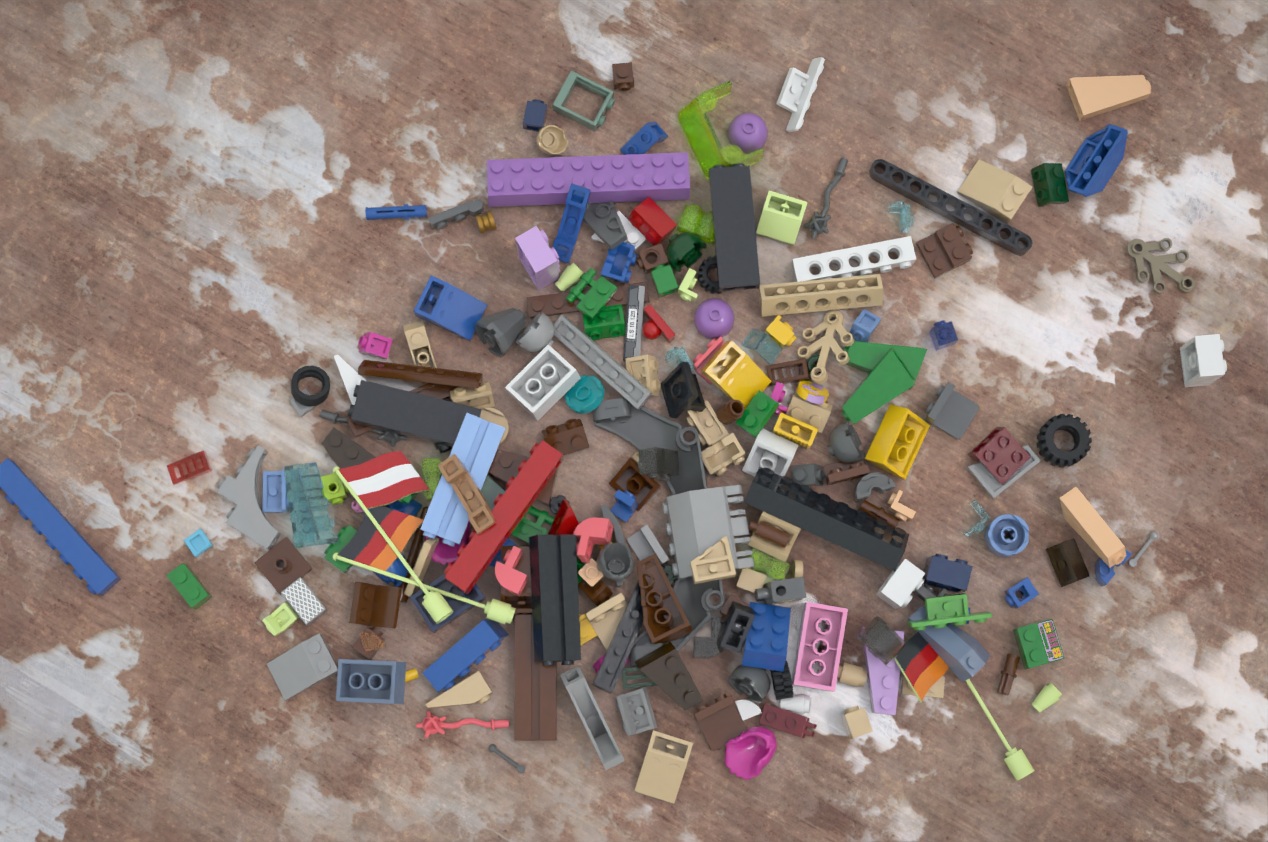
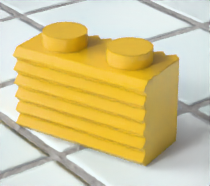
M780 413L772 433L803 448L810 449L818 428Z

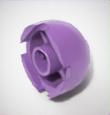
M743 113L734 118L729 126V143L738 152L752 154L763 148L767 140L768 130L760 116L754 113Z
M713 298L699 305L695 312L694 323L702 336L708 339H718L720 336L724 337L729 334L733 328L735 318L733 310L728 303L722 299Z

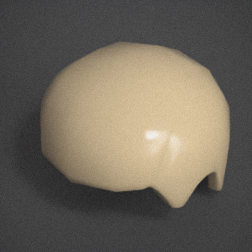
M546 125L540 129L536 139L539 149L546 155L561 154L566 150L569 143L565 137V131L555 125Z

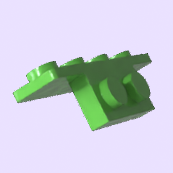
M966 593L924 598L926 619L907 621V626L913 627L914 630H924L928 625H934V628L946 627V623L954 622V625L967 624L966 621L968 620L980 623L986 622V618H991L992 613L988 611L969 613Z

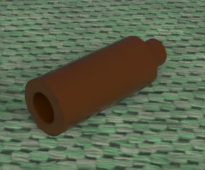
M752 521L749 529L756 531L754 535L784 549L791 536L762 521L759 524Z

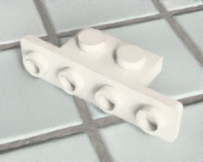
M823 57L812 59L807 74L794 67L788 71L776 103L780 107L792 112L786 128L788 132L798 131L803 125V117L810 106V98L817 88L816 82L824 69L823 63L825 59Z

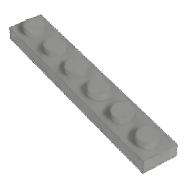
M561 315L554 324V335L633 406L640 409L652 395V392L565 315Z

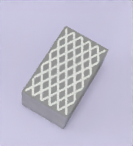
M301 577L281 592L307 626H310L328 611Z

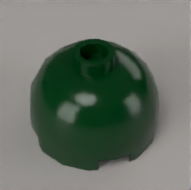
M691 232L674 234L669 239L666 251L668 261L677 272H681L682 267L686 266L689 268L703 255L700 251L702 248H707V245L697 234Z

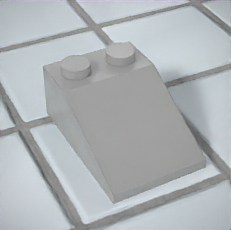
M320 633L267 663L285 701L338 673V664L323 635Z

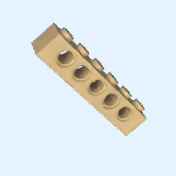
M880 274L760 285L759 303L762 317L880 306L883 302V285Z

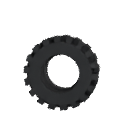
M1060 414L1049 419L1040 428V433L1036 438L1038 439L1036 445L1037 448H1040V456L1044 455L1045 458L1043 460L1046 462L1050 461L1052 466L1059 465L1061 468L1069 467L1079 462L1087 455L1086 453L1091 448L1089 444L1092 442V438H1089L1091 434L1090 429L1087 430L1085 428L1087 424L1085 422L1081 423V418L1078 416L1073 418L1072 414L1067 416ZM1057 430H1065L1072 435L1074 447L1071 451L1065 452L1056 447L1053 437Z

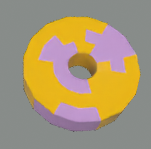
M800 381L796 389L797 394L801 398L815 404L826 403L829 392L824 387L811 381Z

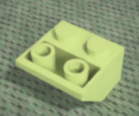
M769 191L756 234L794 245L807 202Z

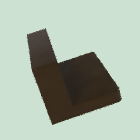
M1074 538L1046 549L1061 587L1090 576Z

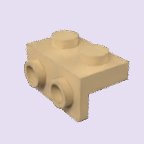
M481 382L479 388L457 387L450 391L451 399L454 403L479 409L495 406L489 382Z
M795 390L786 415L816 427L818 432L822 433L833 406L827 400L824 404L806 401Z
M705 401L706 408L702 412L688 410L686 414L688 417L685 419L689 426L695 427L699 433L700 443L710 447L728 436L729 433L718 420L709 402Z

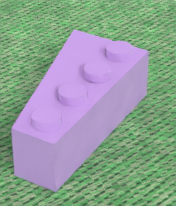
M861 627L872 713L896 715L900 668L894 659L901 646H903L904 632Z

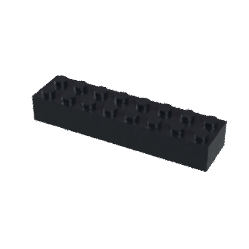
M759 467L744 500V503L893 571L896 570L907 546L909 534L905 530L887 525L884 520L874 519L864 511L854 510L844 502L832 500L827 494H819L807 485L797 484L787 476L775 474L769 468Z

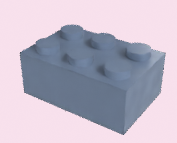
M338 659L336 701L404 704L406 662Z

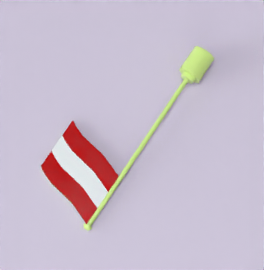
M402 451L386 453L355 466L342 469L334 467L333 473L339 476L426 594L423 597L422 605L436 624L444 621L454 612L439 591L434 592L432 590L429 592L368 510L388 505L414 493L430 491L428 486Z

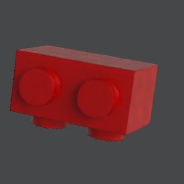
M650 197L635 207L628 217L632 226L637 228L645 236L646 240L654 246L668 238L677 226Z

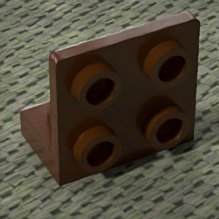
M355 582L349 623L395 629L402 588Z

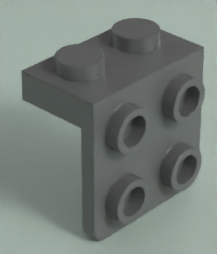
M948 382L945 386L941 385L935 394L938 396L936 402H931L927 407L925 413L928 415L925 421L955 439H961L979 410V406L954 391L955 385Z

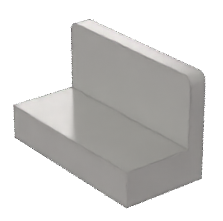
M645 525L639 532L627 538V542L639 561L653 554H656L661 566L669 561L668 556L648 525Z

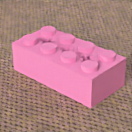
M811 602L804 603L792 685L835 692L848 609ZM821 621H824V625L828 626L827 629H824V632H821V628L818 627V623L820 624ZM818 641H821V645L824 646V650H820V653L815 648V644H818ZM815 661L818 662V666H821V670H817V673H814V669H811Z

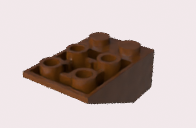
M513 546L501 547L502 564H505L504 557L506 552L512 550ZM515 546L523 552L515 570L526 574L529 579L520 597L506 591L501 586V601L511 604V607L516 608L515 613H532L529 546Z

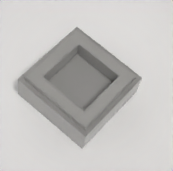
M306 388L301 391L304 394L310 395ZM294 397L289 399L301 417L317 407L301 405Z

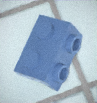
M286 469L282 471H263V513H289V507H292V495H289V487H292V475H289Z

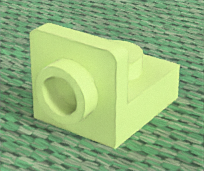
M690 268L678 289V294H680L681 299L687 302H691V300L696 302L698 295L688 289L693 290L698 279L695 278L696 271Z

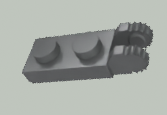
M480 199L472 200L429 217L432 230L436 228L441 230L446 228L450 222L455 221L457 223L465 220L468 215L475 217L483 212V202Z

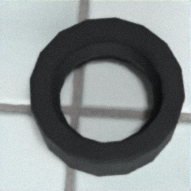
M313 365L304 366L293 374L291 394L301 405L317 406L327 399L330 391V378L323 369ZM305 377L317 378L322 382V391L316 395L304 394L299 390V381Z

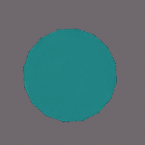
M580 376V379L565 394L566 404L572 411L579 414L595 410L604 398L605 390L603 384L595 376Z

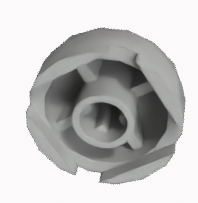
M541 312V314H537L526 325V329L523 332L524 335L520 333L515 341L526 351L539 352L547 345L551 346L554 342L552 340L555 330L553 322Z

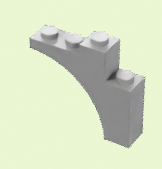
M258 445L249 452L247 456L249 459L246 464H242L238 468L236 479L230 475L227 478H222L217 486L219 488L217 492L237 505L236 508H232L227 514L226 518L228 520L226 523L270 550L281 533L271 525L260 505L258 477L261 465L268 451Z
M577 666L561 674L564 685L605 770L624 762L625 760L580 667Z

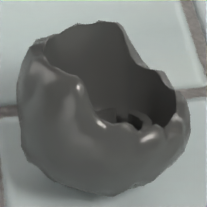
M609 543L601 549L597 557V568L605 578L619 581L630 576L633 560L629 547L622 543Z

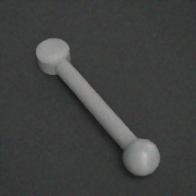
M1152 532L1150 534L1149 540L1141 548V550L1134 557V559L1129 560L1128 564L1130 567H1135L1137 565V560L1141 557V555L1148 548L1151 542L1158 538V534L1156 532Z

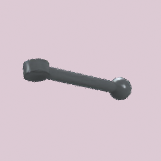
M491 744L489 746L490 752L498 754L517 768L519 773L525 772L523 765H518L497 749L496 745Z

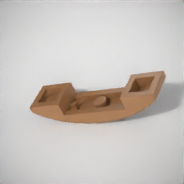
M453 454L437 465L447 483L451 484L469 515L467 517L477 534L482 533L495 524V518L487 501L457 455Z

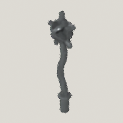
M845 158L840 159L838 168L834 171L836 176L825 191V202L822 212L818 215V212L815 211L809 223L803 225L812 232V239H815L817 234L829 233L827 221L831 219V216H826L830 207V193L841 177L845 176L844 172L848 160Z
M322 410L320 413L321 418L333 421V424L337 422L348 423L347 417H340L338 412L332 413ZM375 429L370 431L381 434L377 437L378 440L385 439L391 443L392 447H395V443L400 441V439L405 441L408 439L406 436Z

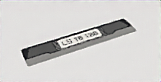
M629 285L624 362H626L625 358L640 356L645 286Z

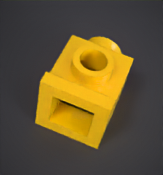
M778 315L765 330L764 334L783 349L786 345L790 347L797 337L792 332L793 328L786 322L782 323V317Z

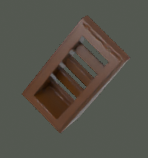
M806 358L766 366L768 378L772 381L769 386L776 385V382L789 384L811 380V373ZM799 366L803 367L804 375H800ZM791 367H794L795 376L793 377L791 373ZM782 368H786L787 378H784ZM775 369H778V380L775 379Z

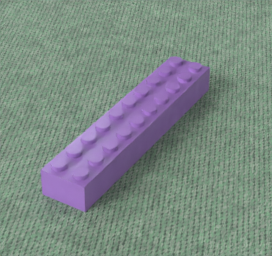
M688 152L487 160L489 207L566 204L571 183L591 190L588 203L644 201L648 197L653 201L690 199Z

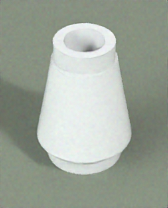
M798 694L793 695L791 698L781 699V709L805 714V712L810 713L811 696Z

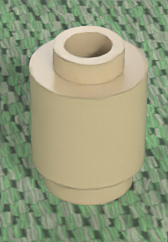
M844 662L842 666L839 665L838 682L857 688L858 686L864 687L868 671L863 670V667Z

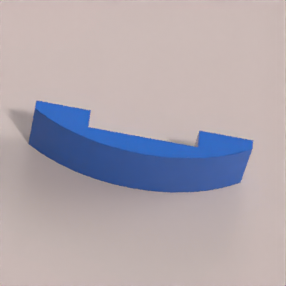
M571 183L562 220L553 244L559 256L558 260L566 263L570 262L591 192L590 189Z

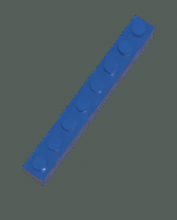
M7 458L0 464V490L3 489L7 494L4 497L12 505L16 504L20 508L18 512L25 520L30 519L34 523L32 528L39 535L42 533L47 538L45 542L53 550L57 549L61 553L59 555L60 559L66 565L70 563L75 568L73 573L80 580L83 578L88 583L86 587L91 593L103 596L121 580L13 460Z

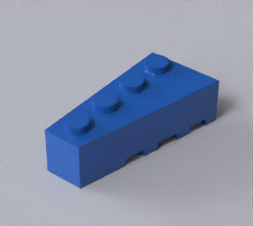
M486 618L423 672V675L437 692L447 691L456 684L454 680L459 676L461 678L466 676L471 671L470 667L472 665L481 663L486 658L485 655L490 650L492 652L502 644L501 641L509 634L499 622Z

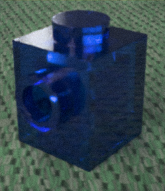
M945 320L939 321L929 331L936 351L955 345L958 341L952 321L947 323Z

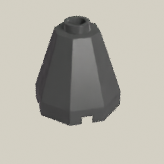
M507 309L482 317L476 322L475 330L480 341L484 345L488 343L491 346L488 350L501 358L507 354L526 325V316L520 309Z

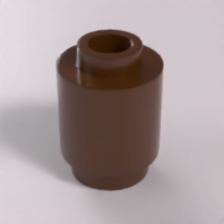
M729 400L718 407L716 412L718 420L725 425L731 424L742 417L744 405L739 400Z

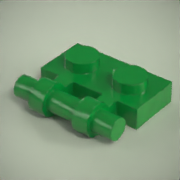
M592 268L587 273L582 274L581 280L575 287L573 286L569 290V295L565 299L571 304L575 299L579 300L580 303L577 305V309L591 320H594L615 294L617 287L602 276L597 282L592 278L595 276L596 271ZM588 285L591 289L586 295L582 294L581 291Z
M531 505L511 535L529 544V537L547 535L548 530L543 528L542 525L544 522L552 525L555 518L548 515L549 512L545 510L540 511ZM527 514L538 518L537 522L534 523L526 519Z

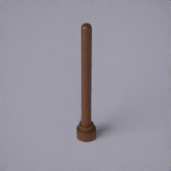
M429 507L423 508L420 519H425ZM422 524L416 529L407 558V563L412 570L423 538ZM408 571L406 578L410 579L411 574ZM406 582L399 586L402 588L400 602L407 603L409 597L404 593L408 584Z

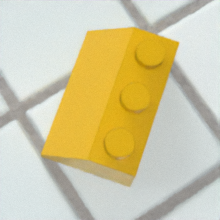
M890 404L865 459L877 468L906 480L930 425L909 409Z

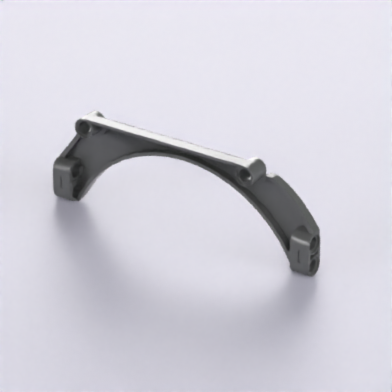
M626 398L604 400L592 411L594 425L619 436L644 454L663 477L672 495L707 489L699 435L695 428L686 427L682 430L681 424L665 418L644 406L637 409ZM685 433H692L695 439L692 442H686L683 435ZM693 576L685 580H676L673 591L693 629V632L671 641L678 652L709 621L711 611L722 607L724 593L721 579L694 584ZM717 595L720 598V604L716 606L711 605L709 597ZM647 630L636 638L630 651V666H637L634 661L668 642L653 644Z

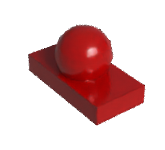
M651 305L646 306L643 313L649 320L642 326L643 336L654 340L662 335L668 343L673 341L675 333Z

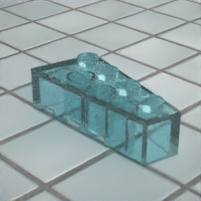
M317 463L285 466L284 477L287 486V499L289 501L295 548L340 542L338 535L333 533L332 527L335 524L333 518L328 516L326 507L329 504L327 498L321 492L323 484Z

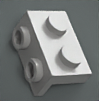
M646 688L616 696L617 708L621 712L623 719L622 726L628 736L658 728Z

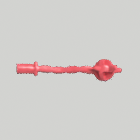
M427 711V717L424 718L423 722L416 724V728H423L425 731L424 737L428 738L430 734L438 732L443 735L445 733L443 729H455L467 724L491 728L493 731L495 728H509V719L494 720L492 718L491 721L486 722L476 718H466L458 722L446 723L443 722L446 720L445 716L439 718L431 715L430 711Z

